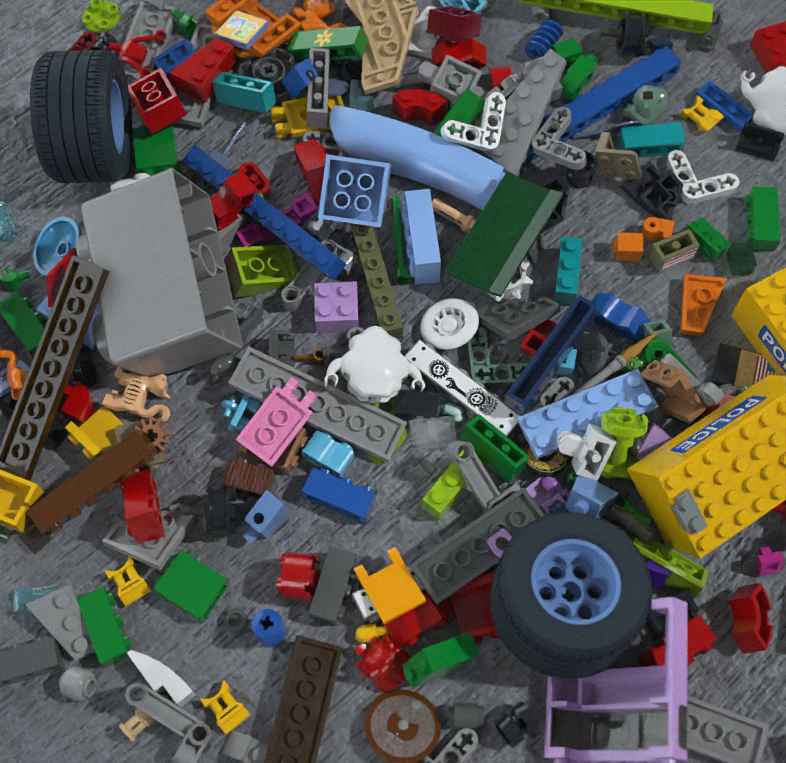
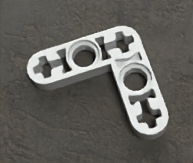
M494 92L486 98L481 128L450 120L441 128L442 137L447 141L479 150H493L498 146L506 104L505 97L499 92ZM494 98L496 99V102L499 103V105H497V106L495 107V109H494L495 103L492 102V100H493ZM488 117L495 118L497 122L495 127L488 124ZM450 126L452 127V131L455 132L452 135H450V131L447 130ZM466 131H471L474 134V141H469L466 138ZM489 135H490V141L493 142V143L490 144V145H488V141L485 140L486 138L489 137Z
M674 150L668 155L666 161L668 169L684 184L680 196L685 203L694 204L734 193L739 185L738 177L731 173L697 181L689 161L682 151ZM686 174L689 179L681 180L678 175ZM711 185L715 188V191L708 192L705 186Z

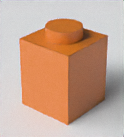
M618 232L616 239L611 242V253L615 254V261L640 262L643 254V233Z

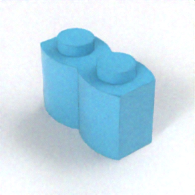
M316 430L303 449L302 457L313 465L330 471L332 476L340 479L354 459L353 448L345 442L340 444L334 441V437L328 432Z

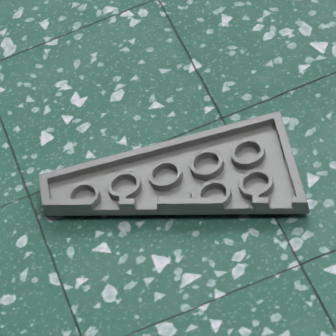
M551 49L548 50L506 100L498 146L491 151L480 150L495 163L503 166L504 170L519 176L521 165L525 162L527 151L545 115L544 111L547 104L551 101L553 90L558 84L567 63L563 57ZM492 117L488 124L495 127L497 122ZM489 135V137L485 139L486 141H488V145L493 143L490 141Z

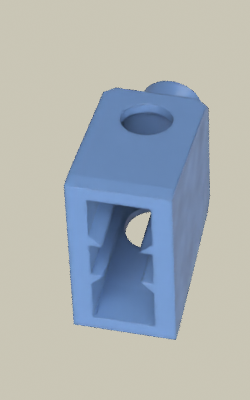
M578 475L565 508L571 511V513L580 512L581 514L586 513V515L590 514L596 518H602L610 512L619 493L593 479Z
M266 490L244 520L250 526L242 536L251 544L255 542L260 534L269 538L292 513V510Z

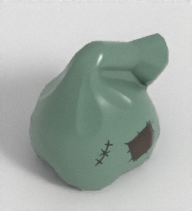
M650 85L641 86L635 92L632 104L624 108L623 115L632 118L634 121H639V126L653 124L667 109L669 99L666 90Z

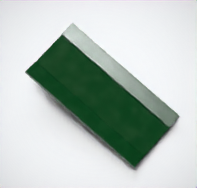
M507 171L446 267L445 273L485 292L501 297L561 200L563 193L546 189Z

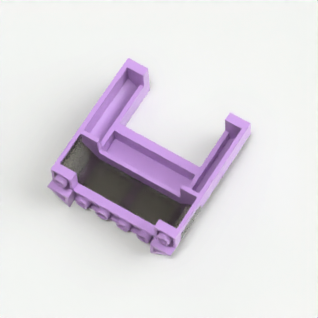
M674 597L651 599V609L665 614V666L606 669L596 675L580 679H560L548 676L544 758L553 759L554 763H687V602ZM578 613L581 619H589L585 613Z

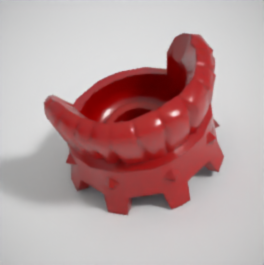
M384 635L383 639L380 640L374 636L371 638L372 644L368 648L364 644L355 646L356 654L362 656L361 662H356V668L362 671L361 675L368 677V680H372L379 691L394 690L405 682L406 678L402 666L411 657L406 650L398 648L393 644L388 636Z

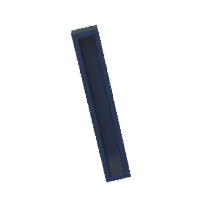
M581 295L577 296L506 393L505 405L520 415H525L595 319L598 305Z

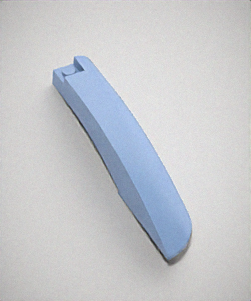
M334 105L329 119L330 129L334 135L335 142L346 153L357 159L390 163L391 174L405 177L446 192L480 210L484 209L506 174L503 172V166L426 130L362 110Z

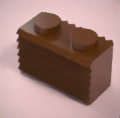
M242 458L237 460L230 459L222 485L224 489H227V486L236 488V493L260 499L266 490L271 492L275 473L266 464L256 466L251 465L248 460Z

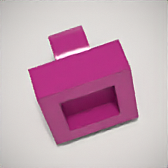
M769 546L760 547L759 551L761 554L757 555L758 559L755 568L758 576L761 577L780 572L784 562L781 551L772 553Z

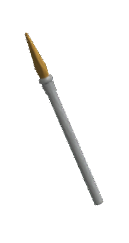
M657 332L627 348L621 355H617L616 359H613L607 367L570 396L598 385L609 375L626 366V362L634 359L657 335ZM523 432L517 436L522 444L527 441Z

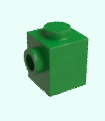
M574 37L553 44L552 47L554 52L566 60L567 63L564 69L570 68L579 56L583 55V49Z

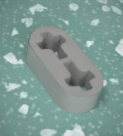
M568 377L557 379L542 394L539 402L540 408L547 406L545 404L546 400L549 401L553 397H555L554 402L570 396L574 390V382ZM561 386H568L567 390L564 389L561 393H558Z

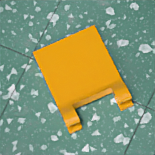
M396 547L387 551L392 564L371 576H368L362 564L354 568L356 577L384 624L426 602Z

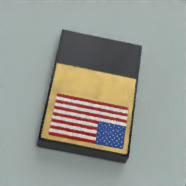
M720 343L711 383L718 386L732 384V386H747L750 388L768 375H778L763 354Z

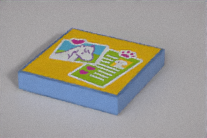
M236 10L217 30L215 38L248 50L269 27L268 20Z

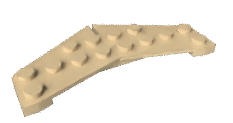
M344 0L363 25V31L369 39L362 57L361 82L365 95L397 85L401 78L418 13L416 2L413 0Z

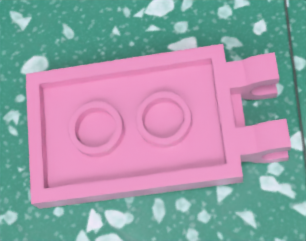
M293 377L289 379L283 389L278 386L275 387L236 438L239 443L271 467L274 466L311 417L313 412L308 408L317 399V395L310 390L303 400L292 394L300 385Z

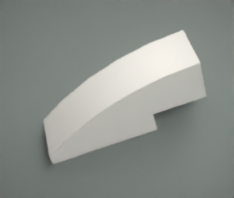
M132 650L127 653L156 693L161 694L164 690H167L175 703L180 707L196 696L185 681L161 662Z

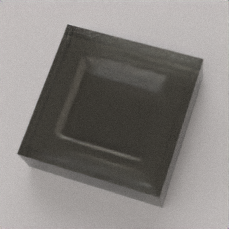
M35 523L19 536L34 554L52 540L48 533L41 534Z

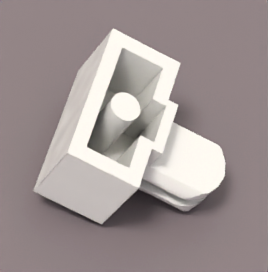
M589 424L584 436L568 431L562 432L557 437V446L562 454L573 457L571 463L576 475L598 481L616 444L613 435L607 433L602 427Z

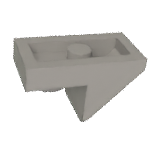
M232 730L222 754L243 763H264L268 744L258 741L249 735Z

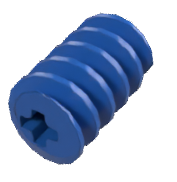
M543 21L525 45L524 50L527 56L532 60L543 57L549 49L552 50L553 44L559 41L564 33L563 28L555 21Z
M263 609L254 615L252 629L257 639L267 647L280 645L286 637V628L281 616L272 609Z

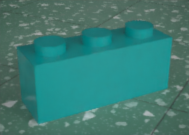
M222 72L212 82L217 103L254 110L260 113H267L276 103L273 83L270 81Z
M667 122L665 124H647L645 126L621 128L618 142L620 150L635 151L637 157L642 158L669 155L674 150L682 151L685 145V138L681 122Z
M561 237L553 301L558 304L572 305L576 299L582 238Z

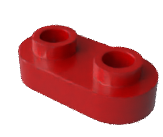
M243 163L239 167L238 173L243 172L256 189L263 188L256 190L257 194L261 193L264 197L267 196L270 192L268 179L254 163Z

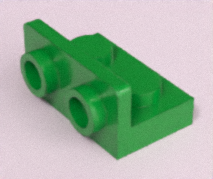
M703 217L694 224L689 223L686 226L685 230L690 229L700 244V253L711 262L729 250L732 245Z

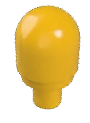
M370 623L359 626L356 629L355 637L359 643L369 644L372 643L371 638L374 636L379 639V636L388 635L389 633L385 626L377 627L376 624Z

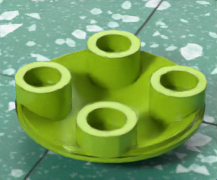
M92 0L83 13L82 21L85 27L92 32H107L113 29L119 22L120 11L118 6L110 1Z

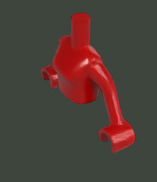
M158 30L154 35L133 37L126 40L123 45L110 42L109 50L119 52L121 62L137 70L140 73L141 79L151 74V71L148 68L141 67L145 62L148 47L138 43L155 41L157 45L163 46L166 33L163 30Z

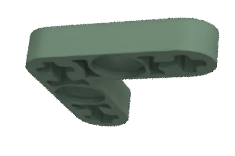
M478 327L475 334H478L480 337L479 346H476L474 336L467 342L471 379L475 382H481L485 387L512 386L520 376L521 370H524L528 363L490 365L487 334L483 328ZM479 352L485 356V359L483 361H476L473 355ZM512 370L515 371V379H512ZM499 371H505L509 377L505 380H500L496 374ZM490 372H493V380H490ZM478 373H482L485 376L484 380L479 379Z

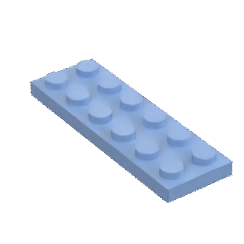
M636 369L518 417L517 421L536 459H539L559 450L557 437L562 432L568 431L584 436L589 424L601 427L603 412H606V414L610 413L611 408L624 407L636 410V415L641 417L642 414L646 415L657 410L659 406L639 370Z

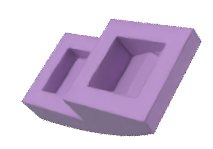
M542 475L525 489L542 512L548 515L551 507L559 503L566 504V501L559 493H551L543 488L541 483L544 477Z

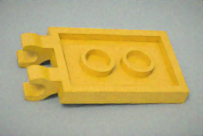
M328 95L326 128L306 126L307 97L282 102V107L271 108L270 117L272 123L280 122L283 118L287 120V123L275 124L277 139L284 138L290 133L292 138L304 136L308 131H330L329 119L333 106L344 107L341 95Z

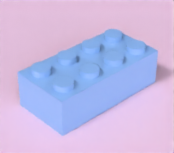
M430 189L405 191V200H401V216L405 228L404 238L407 241L406 252L410 263V277H414L415 285L440 282L441 259Z

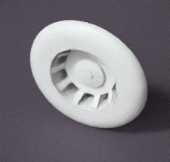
M457 298L441 300L433 304L423 315L420 325L422 337L427 343L438 349L448 350L460 347L467 343L476 333L479 325V316L476 309L465 300Z

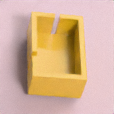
M0 470V524L24 533L31 520L26 511L40 502L45 492L38 484Z

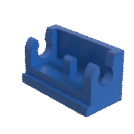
M183 39L153 58V61L157 68H162L164 74L168 76L170 71L195 54L194 46L187 39Z
M311 58L295 65L282 80L293 100L298 98L299 94L305 91V87L311 83L306 75L307 72H310L313 78L316 79L317 71L311 63Z

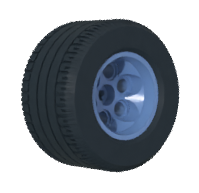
M107 50L50 51L44 53L34 65L30 84L32 134L37 156L44 172L58 183L116 182L121 180L127 174L131 163L133 123L128 82L120 59Z
M568 511L552 513L534 519L515 533L502 553L490 593V610L495 629L503 644L506 645L510 653H513L514 657L521 660L520 662L524 665H528L530 669L539 671L538 673L543 675L547 674L550 677H558L560 679H580L596 675L610 668L629 649L648 619L651 609L652 581L649 568L644 557H642V553H640L636 544H633V541L625 533H622V530L614 527L613 524H610L608 521L606 522L604 519L596 518L594 515L581 514L580 512L571 513ZM554 573L558 575L559 579L554 580L549 574ZM573 573H580L583 579L576 578ZM588 592L595 593L598 599L591 598ZM540 594L548 595L550 600H543ZM567 596V599L571 600V602H567V600L563 599V597ZM578 613H585L589 619H581Z

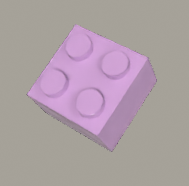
M357 282L314 283L315 325L317 333L346 332L353 327H359Z

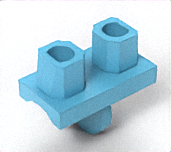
M243 394L238 405L236 404L238 397L232 395L230 401L223 400L221 406L226 409L223 415L229 418L231 413H234L227 430L232 432L235 429L242 431L250 421V419L242 416L244 410L255 414L261 402L246 394Z

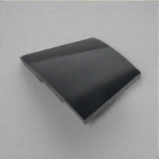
M649 161L641 168L642 177L640 180H627L620 188L652 216L672 221V215L679 200L678 196L684 184L671 170L662 175Z

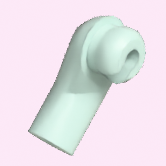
M450 402L445 404L444 414L452 415L454 422L463 420L462 413L464 411L461 407Z

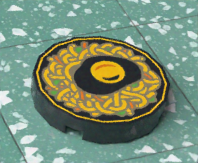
M529 443L524 448V452L530 456L525 467L532 474L554 477L565 470L568 455L562 454L559 450L536 459Z

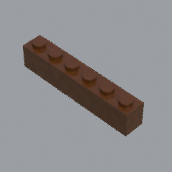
M135 430L26 512L41 534L49 532L54 534L64 527L62 523L69 519L71 521L81 515L82 512L80 510L85 506L91 507L100 500L99 496L104 492L108 494L118 487L116 483L120 480H127L136 474L135 469L139 466L145 467L154 461L153 456L158 451L143 430Z

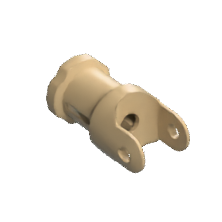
M137 708L135 714L125 724L121 723L119 727L134 742L136 740L135 737L145 727H150L154 719Z

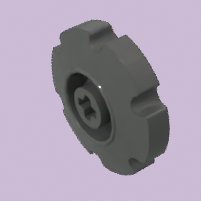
M275 48L263 57L255 55L246 57L247 63L240 64L238 75L273 83L276 98L275 104L286 101L291 97L282 80L298 63L295 64L294 56L289 52Z

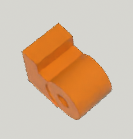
M656 217L645 219L641 230L643 238L647 241H661L671 237L675 221Z

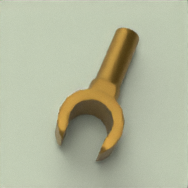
M316 349L313 354L294 355V361L308 360L312 361L315 365H320L323 363L324 358H318L316 355L322 356L323 349Z

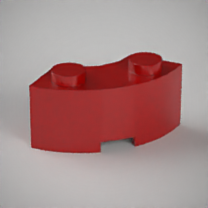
M473 38L461 43L443 40L431 49L432 64L441 67L446 55L478 70L487 65L486 46Z
M410 89L403 90L392 96V110L404 123L410 120H421L432 126L442 120L447 114L448 101L432 91Z
M243 172L231 175L225 179L221 189L213 197H210L217 231L226 228L239 218L237 214L244 206L248 208L255 197L257 189Z
M761 583L738 587L728 600L734 617L733 629L730 635L742 654L765 651L769 646L773 626L769 625L768 611L772 610L768 596Z
M426 594L424 596L426 599L425 603L384 624L397 647L400 648L408 645L410 648L421 641L420 637L434 628L440 630L449 624L448 618L455 613L447 600L436 605L430 595Z

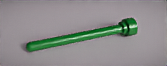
M395 195L392 197L397 268L393 274L395 283L406 284L410 282L411 277L410 271L405 266L400 198Z

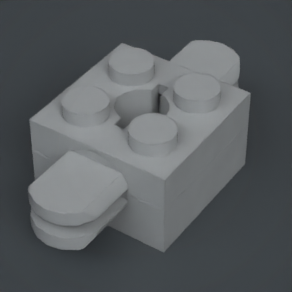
M446 55L441 67L427 61L421 63L417 73L419 80L431 85L429 91L437 93L448 101V108L450 109L466 88H469L483 100L486 94L490 92L477 86L482 71L449 55Z

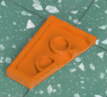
M684 274L680 334L702 336L727 278Z

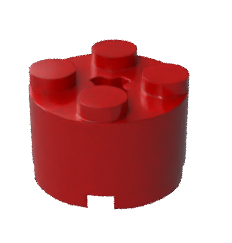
M288 552L281 555L280 567L282 568V573L277 578L276 589L281 591L283 599L312 602V596L315 594L320 578V571H316L315 564H320L317 554Z

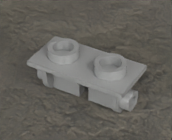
M515 73L513 76L511 74L500 83L504 88L502 92L496 86L486 94L484 100L494 92L501 93L505 100H507L522 81L518 83L520 78ZM494 98V99L492 100V102L495 103V105H494V109H495V107H496L497 105H499V103H497V102H496V99Z

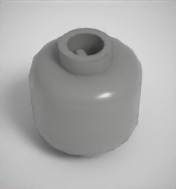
M77 666L68 668L59 678L60 692L64 697L84 701L92 696L96 690L97 681L94 673Z

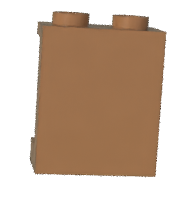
M654 360L641 373L642 378L660 384L667 398L658 405L661 412L691 424L706 410L684 370Z
M302 428L271 468L290 475L292 469L297 468L300 460L298 455L301 449L305 448L309 440L306 429ZM240 444L238 450L242 457L270 466Z

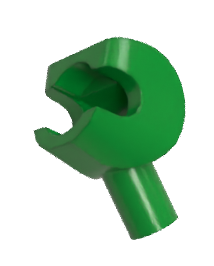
M174 9L171 15L178 20L177 28L183 35L191 36L199 22L193 19L195 16L183 15L177 9Z
M4 268L8 274H0V287L6 292L17 291L21 286V280L31 278L29 270L17 272Z

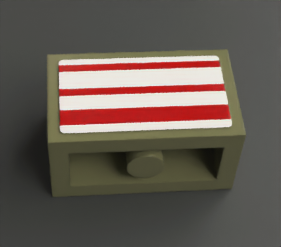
M688 229L652 244L648 257L659 273L693 259L700 244L691 230Z

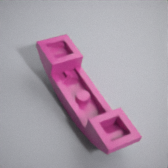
M306 193L291 201V207L282 211V213L300 226L318 208L310 195ZM252 223L236 232L244 247L262 246L279 238L261 223L257 226L255 223Z

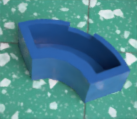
M612 293L596 294L592 300L593 303L598 305L593 322L603 329L607 326L618 331L617 336L631 340L641 339L643 324L651 321L642 308L626 304Z

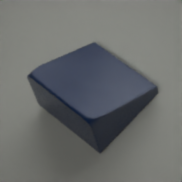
M667 36L648 38L651 53L666 46L671 50L673 48V42Z

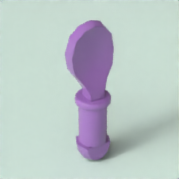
M544 477L541 484L544 489L551 493H559L568 500L571 491L568 488L563 489L556 478Z

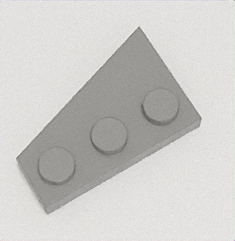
M72 584L25 605L71 657L77 660L95 652L76 599L77 596Z

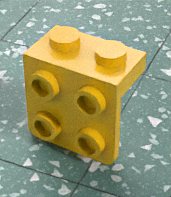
M101 407L79 428L72 421L65 428L69 432L68 439L75 446L80 444L84 448L82 450L83 454L91 461L93 458L95 460L117 444L115 427L123 425V423L106 407Z

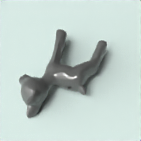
M255 307L239 325L242 340L254 327L264 321L263 313L260 309ZM233 352L216 357L209 367V372L212 374V382L215 383L220 376H231L241 359L234 356Z

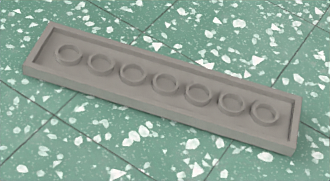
M248 346L228 382L229 387L264 403L276 386L283 389L289 379L293 377L300 385L292 394L300 400H303L309 390L317 395L315 402L308 408L313 414L306 424L323 432H328L339 440L387 463L389 462L407 424L406 421L366 402H359L356 397L327 384L325 387L324 382Z

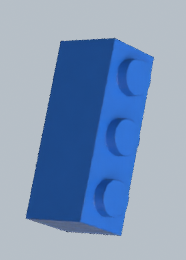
M320 468V470L312 469L302 490L304 499L363 524L366 523L376 501L375 493H373L371 488L361 485V487L356 486L345 477H340L339 479L323 468Z

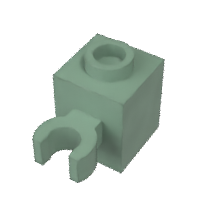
M664 319L652 320V322L643 324L644 339L657 332L653 339L662 337L672 346V329ZM662 350L655 351L654 355L659 356Z

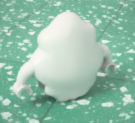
M779 66L763 75L761 83L754 88L750 87L749 82L754 79L755 73L752 72L750 78L747 79L745 77V70L740 75V80L742 81L741 89L744 97L750 100L755 109L753 115L754 123L761 127L785 133L784 136H786V67Z
M372 326L368 327L361 334L353 336L349 340V351L341 358H337L329 364L324 379V386H327L328 379H332L335 383L334 387H336L338 377L335 373L340 371L341 375L348 381V391L354 394L359 402L386 403L391 397L399 393L401 382L408 375L414 379L410 386V391H414V385H419L421 388L420 392H422L425 388V382L422 380L418 367L410 363L400 353L401 343L399 340L390 336L383 328Z

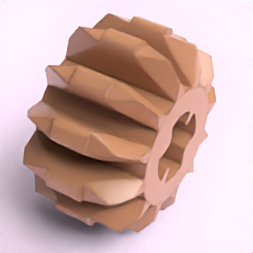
M153 416L149 417L148 423L144 419L140 420L143 428L135 426L134 429L143 430L147 436L148 433H151L150 430L153 429V432L158 434V438H154V442L152 438H149L156 449L158 447L161 452L165 451L162 443L166 445L171 444V441L165 439V436H172V432H165L164 430L170 425L166 423L161 426L162 418H158L155 423Z

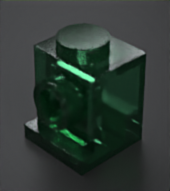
M752 241L731 244L726 256L732 276H748L757 267L752 250Z

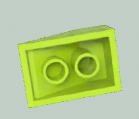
M288 245L232 247L224 259L235 297L254 296L288 286L298 274Z

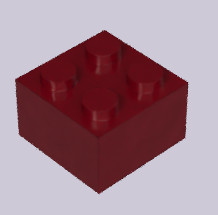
M454 6L429 9L426 33L434 34L433 37L437 39L449 38V41L453 43H461V40L467 41L471 38H477L480 35L483 13Z

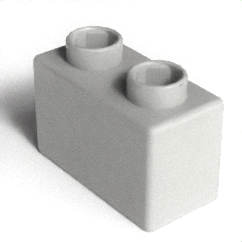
M170 168L88 200L81 205L86 234L78 238L76 244L77 255L110 271L99 298L101 314L97 315L92 323V335L95 345L106 361L144 376L153 377L159 374L167 375L242 349L243 343L211 200L205 191L176 170Z

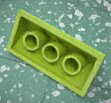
M625 530L622 531L633 541V544H636L646 563L651 560L671 572L664 584L680 593L688 589L693 600L703 590L709 573L708 569L651 537L645 543L635 534Z

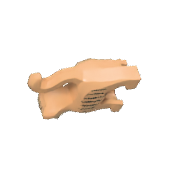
M117 367L114 376L119 379L118 383L126 388L123 395H120L116 390H112V395L106 394L102 402L104 407L116 411H127L132 415H139L143 418H149L160 412L162 413V422H166L170 416V410L167 406L163 404L154 405L148 410L144 407L149 392L164 399H170V396L167 394V376L159 374L148 377L139 373L129 374L122 367Z

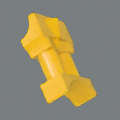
M697 96L695 106L689 109H682L680 116L685 120L687 118L692 119L697 123L696 126L700 132L702 130L708 132L724 118V115L717 110L707 109L702 105L704 100ZM697 110L700 114L703 115V117H701L695 111Z
M128 557L127 563L121 569L116 571L105 570L111 582L114 581L116 583L118 596L125 607L151 592L146 581L140 578L135 568L137 565L131 557ZM126 573L130 579L128 582L123 578V575Z
M223 680L221 690L217 695L208 699L201 698L200 701L207 709L210 708L217 718V724L227 735L247 719L250 714L242 703H238L230 694L232 689ZM221 698L228 706L225 709L218 702Z

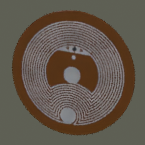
M393 690L379 696L369 707L365 717V733L371 747L383 758L396 763H413L425 758L434 750L441 734V721L434 705L423 695L410 690Z

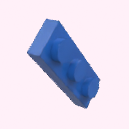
M710 80L696 92L695 97L699 96L704 100L703 103L724 115L723 119L737 130L741 131L745 122L750 123L753 121L754 114Z

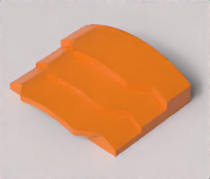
M219 0L205 11V15L212 23V36L214 38L217 30L236 10L268 20L269 27L248 50L234 46L235 54L241 58L254 55L263 57L284 41H290L294 32L301 31V23L286 13L279 19L261 6L258 0Z

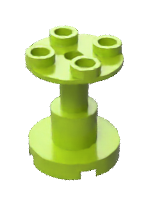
M624 407L611 408L610 413L606 414V412H603L601 427L607 433L613 435L616 444L601 475L605 478L620 477L632 480L627 468L639 460L628 455L627 451L633 445L634 438L642 436L647 432L648 418L644 414L641 417L636 415V410Z

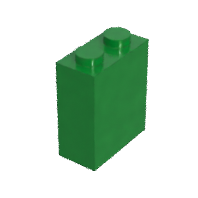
M173 123L153 134L148 127L133 128L135 162L138 174L146 173L152 176L170 168L180 173L177 139Z
M181 550L178 555L175 554L171 558L167 571L158 576L155 581L154 590L158 595L204 623L230 583L225 577Z
M470 632L422 649L402 667L405 678L409 681L411 687L415 688L459 671L479 656L480 653Z

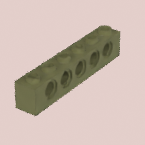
M350 223L351 236L377 326L383 328L390 336L401 339L403 338V325L373 226Z

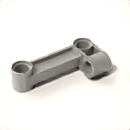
M323 240L321 244L347 264L339 274L342 277H347L358 263V257L352 251L343 248L333 240ZM308 261L292 282L282 290L281 297L284 308L289 312H295L300 309L302 302L313 290L314 283H318L325 274ZM290 297H295V298H296L295 300H292V301L287 300V299L290 298Z
M455 440L448 445V456L457 466L481 505L484 514L491 510L495 503L500 504L521 489L515 480V482L506 485L498 491L474 452V447L471 443ZM463 446L464 453L459 457L458 448Z
M134 683L130 685L126 690V699L131 705L183 737L169 759L175 763H196L210 739L211 731L209 726L144 684ZM134 687H141L144 690L142 700L133 701L131 699L130 691ZM198 726L206 729V736L202 740H195L192 736L193 730Z

